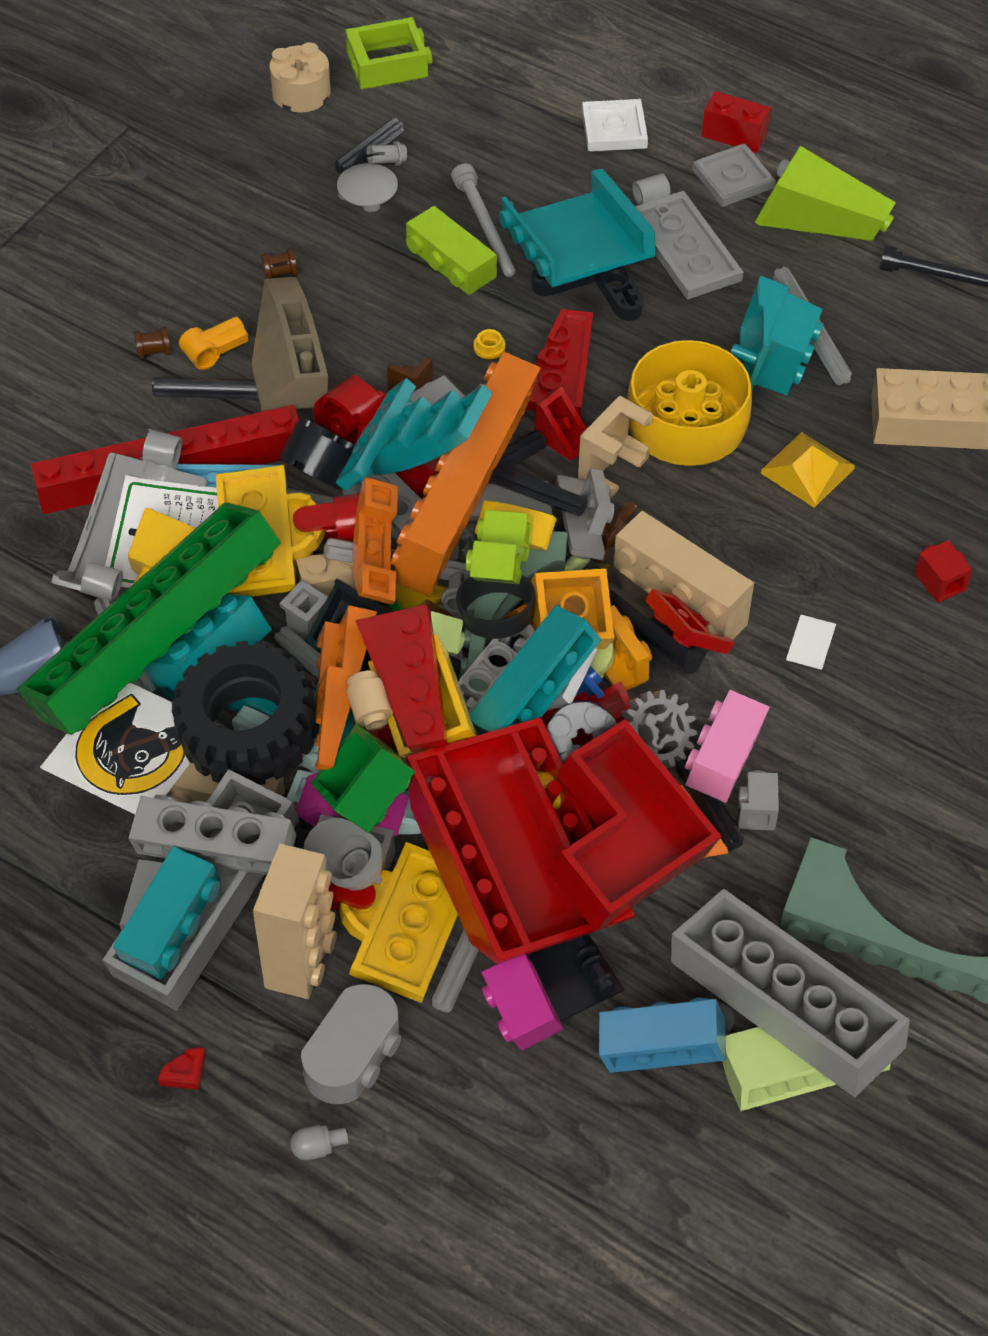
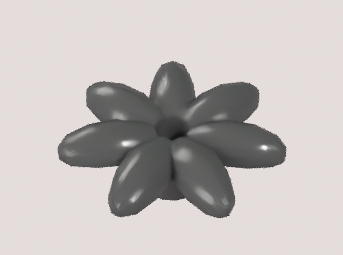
M466 527L463 529L460 540L466 543L461 552V559L466 558L469 549L473 550V543L478 539L477 534Z

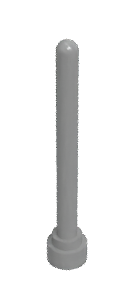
M460 164L453 169L451 178L456 188L466 193L493 252L497 254V261L504 275L512 277L516 272L515 267L476 188L478 176L471 164Z

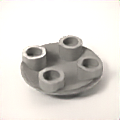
M358 164L346 169L340 175L337 182L338 196L340 199L346 200L351 204L362 206L367 212H375L380 209L381 204L387 202L395 195L398 190V181L395 174L382 165Z

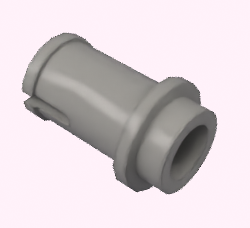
M398 141L394 142L393 145H369L367 148V154H379L367 157L370 164L394 163L395 166H400L401 163H405L407 160V148Z
M455 572L450 576L448 589L442 594V604L451 613H459L456 593L463 583L461 581L463 572ZM467 574L464 577V581L469 578Z

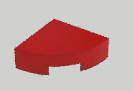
M198 1047L185 1050L184 1054L176 1057L170 1063L167 1062L159 1074V1085L199 1090L206 1057L205 1048Z

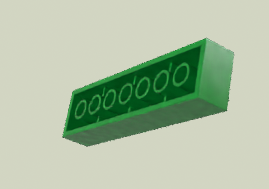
M224 502L16 690L42 722L70 735L83 730L88 726L93 715L101 708L112 704L118 696L117 693L128 683L138 680L143 675L144 669L151 662L164 656L170 650V645L181 635H185L193 630L198 619L206 612L217 608L221 604L222 598L232 588L242 585L247 580L248 574L256 566L267 562L273 556V551L282 543L259 510Z

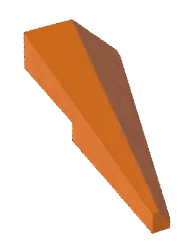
M348 605L340 624L325 621L317 638V647L321 648V657L317 659L319 676L316 685V723L320 724L321 727L320 734H317L316 737L318 757L315 769L327 770L334 766L350 709V702L346 693L348 688L347 680L360 672L367 649L355 620L376 616L377 611Z

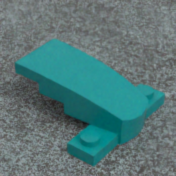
M405 378L387 392L372 420L358 438L349 460L335 483L347 491L356 483L362 485L364 478H369L372 473L381 475L411 469L454 449L468 440L492 392L482 384L464 398H461L451 390L433 405L422 396L412 403V400L409 398L416 386Z

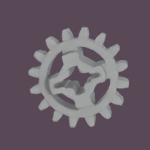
M665 690L656 691L654 694L648 691L641 694V699L638 697L631 699L629 704L632 709L623 710L621 715L627 719L666 769L675 766V761L680 762L687 758L684 751L692 750L695 747L689 741V737L697 735L698 731L690 729L689 723L695 721L696 718L695 716H686L685 711L689 707L687 703L676 704L678 701L677 694L669 695L666 698ZM651 706L658 707L653 713H644ZM663 746L671 747V749L665 754L657 753L658 750H661L663 748Z

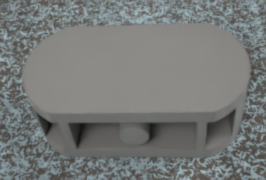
M367 984L354 985L344 989L301 1051L305 1084L309 1091L319 1100L331 1104H345L358 1099L365 1087L369 1089L376 1082L380 1073L379 1066L386 1056L391 1057L396 1052L401 1042L398 1009L394 999L385 990Z

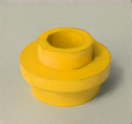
M483 330L474 340V352L481 358L495 359L505 352V340L496 330Z

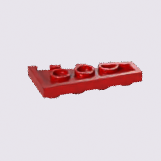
M561 309L548 335L547 343L537 357L536 366L541 369L526 410L535 411L537 403L557 387L562 386L579 416H581L593 312Z
M425 604L355 620L378 677L383 681L390 706L409 750L416 752L448 745L431 610L428 605Z

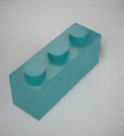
M173 846L113 945L119 958L162 980L166 971L172 970L177 964L181 954L180 948L187 936H192L196 932L201 920L200 914L207 902L211 903L220 890L221 879L215 866Z

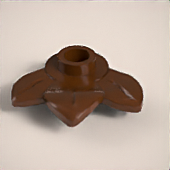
M632 502L623 504L613 514L611 522L605 524L601 535L605 555L603 560L594 559V561H605L610 548L615 544L616 535L626 526L624 521L635 511L637 505Z

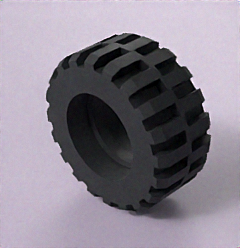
M248 641L236 642V646L227 648L226 644L216 647V652L211 655L206 652L197 659L198 664L195 667L190 665L182 674L184 681L180 680L174 690L175 699L172 701L173 721L189 763L195 765V769L203 776L211 774L212 780L220 783L229 769L259 785L266 784V779L274 777L278 780L287 775L286 769L289 767L296 769L303 762L302 753L305 755L310 753L314 746L313 738L317 736L319 724L316 723V701L312 682L308 673L304 671L303 665L295 657L289 658L287 651L279 647L271 650L267 643L256 642V645H249ZM251 697L263 698L278 705L275 713L266 722L252 729L228 730L214 723L218 714L226 706L240 699Z

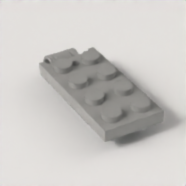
M663 173L633 182L632 192L638 204L635 207L655 229V255L687 300L743 281V270L684 191L670 195V185Z

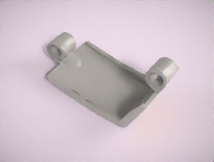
M148 429L149 433L146 437L143 456L141 457L143 461L117 453H110L108 455L70 566L67 571H58L53 574L51 583L79 590L81 593L113 602L128 589L127 587H121L123 579L122 570L105 566L125 475L155 481L207 487L208 480L206 478L176 470L182 449L181 437Z

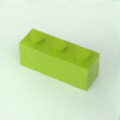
M437 207L429 208L406 223V244L410 251L422 257L429 263L431 268L438 270L455 287H459L468 295L497 277V254Z

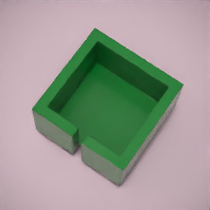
M356 723L339 745L333 768L320 770L311 784L324 797L333 810L369 833L375 825L384 819L388 807L397 795L407 789L415 771L388 744Z

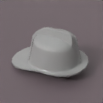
M343 818L327 819L317 824L309 832L304 842V849L325 854L326 869L331 872V883L353 891L363 890L373 883L381 884L382 878L380 874L383 867V851L381 843L372 834L367 833L351 821Z

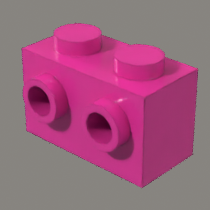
M527 955L496 964L482 972L487 983L486 986L482 987L483 994L492 1009L497 1007L502 1019L497 1021V1024L507 1043L513 1041L523 1051L564 1030L537 970Z

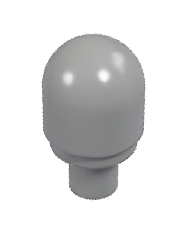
M319 1124L297 1130L291 1138L290 1147L292 1153L298 1159L308 1161L331 1154V1147L348 1144V1137L345 1128L328 1131L326 1125L320 1126Z

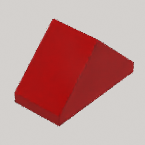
M560 386L536 404L535 431L539 430L546 437V444L566 459L573 460L576 458L580 450V436L587 428L563 387Z

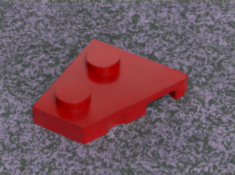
M652 589L645 599L654 610L653 616L662 624L669 626L674 632L673 638L679 644L687 648L693 645L723 654H728L735 643L728 636L722 637L711 634L706 629L710 622L693 611L676 595Z

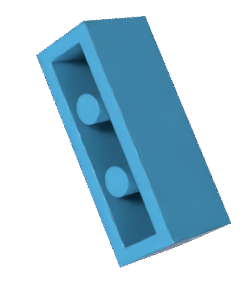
M695 998L690 1000V1002L677 1004L658 1002L650 1007L641 1008L622 1006L612 1011L600 1012L599 1056L609 1073L726 1061L725 1016L717 1000L707 998Z

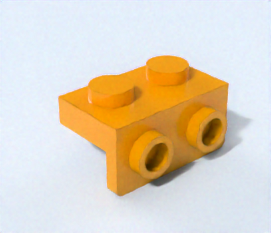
M615 605L611 606L614 640L612 642L615 648V657L611 669L609 667L604 675L611 685L621 681L627 691L649 681V661L652 660V655L648 645L644 641H639L635 636L630 619L626 615L622 616Z

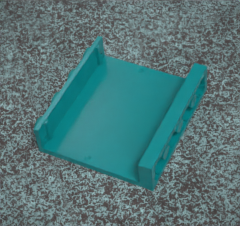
M603 168L591 171V193L523 213L516 211L512 201L509 202L506 197H501L502 211H499V217L502 227L508 229L514 243L521 246L527 260H531L534 263L538 274L541 277H545L551 287L655 257V229Z

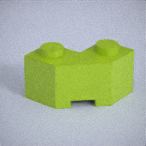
M485 510L484 519H479L477 527V538L481 541H474L473 550L469 549L466 556V570L470 571V577L477 581L519 584L522 577V570H520L521 561L527 562L530 553L533 518L527 513Z

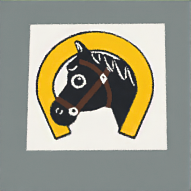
M128 683L117 693L118 696L112 704L101 708L91 717L87 727L79 732H75L73 735L67 733L40 768L136 814L141 796L154 798L155 795H167L190 763L184 754L175 728L172 702L132 683Z

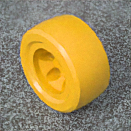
M692 340L673 341L654 348L638 361L631 375L627 400L653 414L652 424L650 426H643L629 418L630 433L634 439L649 447L650 455L672 464L686 466L705 465L724 458L740 445L749 425L752 407V388L747 370L742 362L732 353L706 342ZM670 407L674 410L672 412H666L664 411V408ZM711 407L714 408L715 412H708L706 409ZM694 417L696 420L690 422L687 421L685 418Z

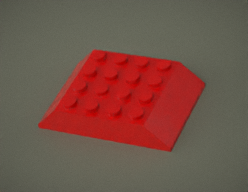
M541 717L406 756L405 762L415 771L408 786L411 811L469 941L475 948L494 963L499 964L595 932L548 873L549 868L561 851L593 831L594 828L584 808L557 776L563 763ZM536 771L548 772L554 780H551L544 789ZM560 794L559 809H554L552 805ZM632 908L601 929L633 919L635 914Z

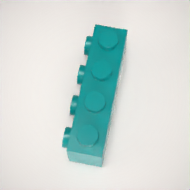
M555 605L470 713L473 726L480 735L543 716L601 641L587 620Z

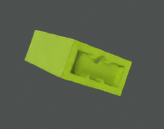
M413 17L345 29L346 53L360 89L428 77V65L432 64L431 50L429 46H424L423 31L421 28H417ZM411 44L413 52L370 60L366 53L367 51Z

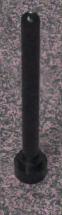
M885 245L879 270L892 272V269L899 271V268L988 287V274L904 256L903 252L897 251V247Z

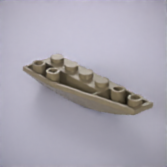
M296 277L264 279L252 358V372L261 412L294 405L295 409L313 408L315 402L328 391V374L318 334L308 302Z

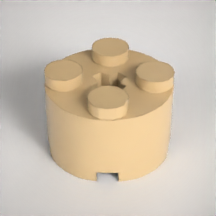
M311 42L299 46L278 48L273 51L270 61L272 97L275 103L282 108L283 104L289 106L293 112H309L320 108L323 105V100L326 97L329 98L331 94L329 61L326 55L318 50V46L315 43Z

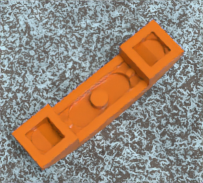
M365 477L362 482L354 526L353 574L355 586L359 596L393 605L396 595V572L391 570L390 563L392 521L397 515L398 486Z

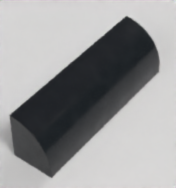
M609 563L585 569H606L610 605H615L622 616L626 615L630 619L634 632L686 673L698 671L708 649L693 645L687 648L679 644L673 638L674 632L669 626L662 624L653 616L654 610L645 601L649 595L646 591Z

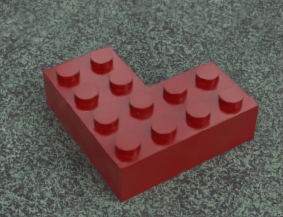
M624 719L571 753L557 773V776L597 824L598 828L561 851L549 868L548 873L595 932H597L705 857L722 836L629 722Z

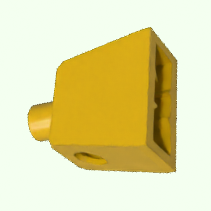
M146 507L128 552L131 569L138 574L134 583L189 535L195 527Z

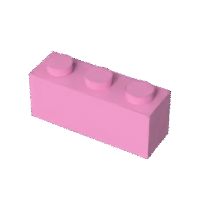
M729 690L724 702L717 700L708 719L713 724L712 726L704 725L697 744L702 747L700 751L693 748L686 762L685 769L689 770L690 774L685 785L726 803L758 737L770 707L732 690Z

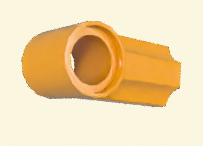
M233 317L205 331L198 327L187 330L179 340V347L197 369L206 370L218 361L220 354L248 342V334L242 321L238 317Z

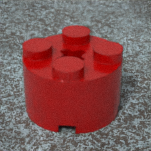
M352 375L315 402L313 407L315 422L319 426L322 424L326 430L355 445L386 395L382 391H376L359 376Z

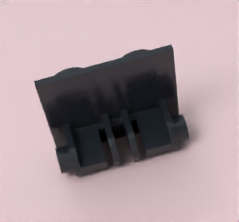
M589 934L547 947L528 956L537 970L560 1022L624 991L623 986Z

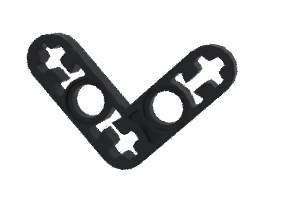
M624 266L555 287H551L545 277H541L538 274L537 268L532 272L531 287L540 296H552L596 282L614 313L620 319L627 321L636 320L643 312V296ZM611 281H619L622 282L624 285L621 287H612L608 283Z

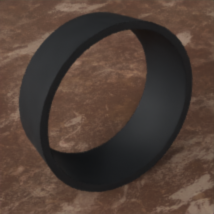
M523 575L519 584L477 581L469 577L457 590L456 603L463 624L467 630L479 637L488 639L507 638L524 630L532 620L535 589L532 583ZM490 593H509L521 598L527 604V607L517 615L502 620L479 619L466 612L468 606L475 599Z

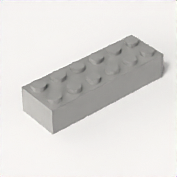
M229 769L206 802L214 808L228 810L229 807L235 806L244 808L252 814L264 816L269 812L278 813L291 820L294 828L299 822V817L292 801ZM213 829L206 837H216L221 833L222 829ZM250 835L243 843H254L260 835ZM215 866L221 879L220 890L211 903L207 902L200 914L201 920L196 932L192 936H187L180 948L181 954L177 964L172 970L166 971L162 980L122 961L113 948L114 943L102 961L113 977L177 1011L265 874Z
M725 889L720 891L672 933V964L854 1098L906 1049L910 1019Z

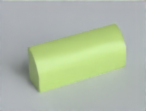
M759 1027L725 1036L726 1061L722 1062L729 1086L740 1111L837 1085ZM891 1063L882 1072L890 1070Z

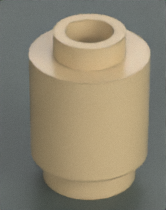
M363 671L354 674L347 680L348 688L346 693L356 723L366 727L367 730H375L385 726L388 722L387 719L392 716L393 712L382 679L378 678L374 671Z

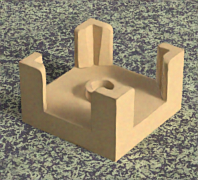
M619 396L580 436L578 479L586 480L590 468L604 471L609 464L612 465L617 460V456L636 467H641L648 460L650 449L647 445L628 435L629 418L643 426H650L653 414ZM605 478L606 484L610 486L609 498L611 499L619 490V486Z

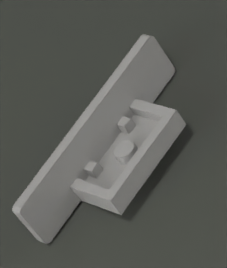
M590 468L586 480L557 475L555 481L557 487L583 496L588 500L585 512L579 517L561 510L565 531L568 532L567 540L570 553L582 559L593 558L603 560L605 550L601 535L605 524L611 522L614 514V504L610 502L609 498L610 486L606 484L603 470Z

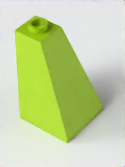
M800 146L774 187L755 223L760 226L873 241L878 231L880 230L885 233L894 219L890 212L896 202Z

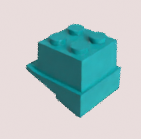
M763 276L759 278L739 330V345L734 343L731 353L736 358L744 361V367L749 374L752 390L754 385H758L788 395L792 383L799 385L806 367L800 365L801 362L808 364L815 345L809 342L810 340L817 342L824 324L818 322L823 309L788 293V286Z

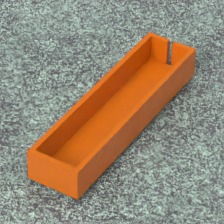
M503 352L498 363L491 362L484 377V380L487 381V384H484V386L492 392L488 403L468 440L448 451V453L441 455L435 470L439 474L430 476L423 491V495L427 497L417 500L410 519L414 521H411L409 525L405 523L397 540V543L400 545L397 546L390 562L391 565L395 566L396 583L430 598L460 540L463 529L467 526L491 479L494 468L500 462L525 413L541 369L540 367L506 352Z

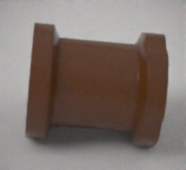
M288 248L287 252L269 256L266 253L261 254L266 279L291 274L293 277L298 276L293 248ZM286 263V265H281V266H276V267H273V266H272V265H275V264Z
M166 326L161 327L158 331L140 333L139 330L134 331L139 360L144 359L146 355L164 353L166 356L171 355Z

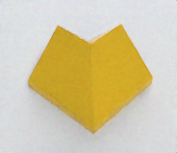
M801 432L761 469V474L815 508L854 470L855 465Z

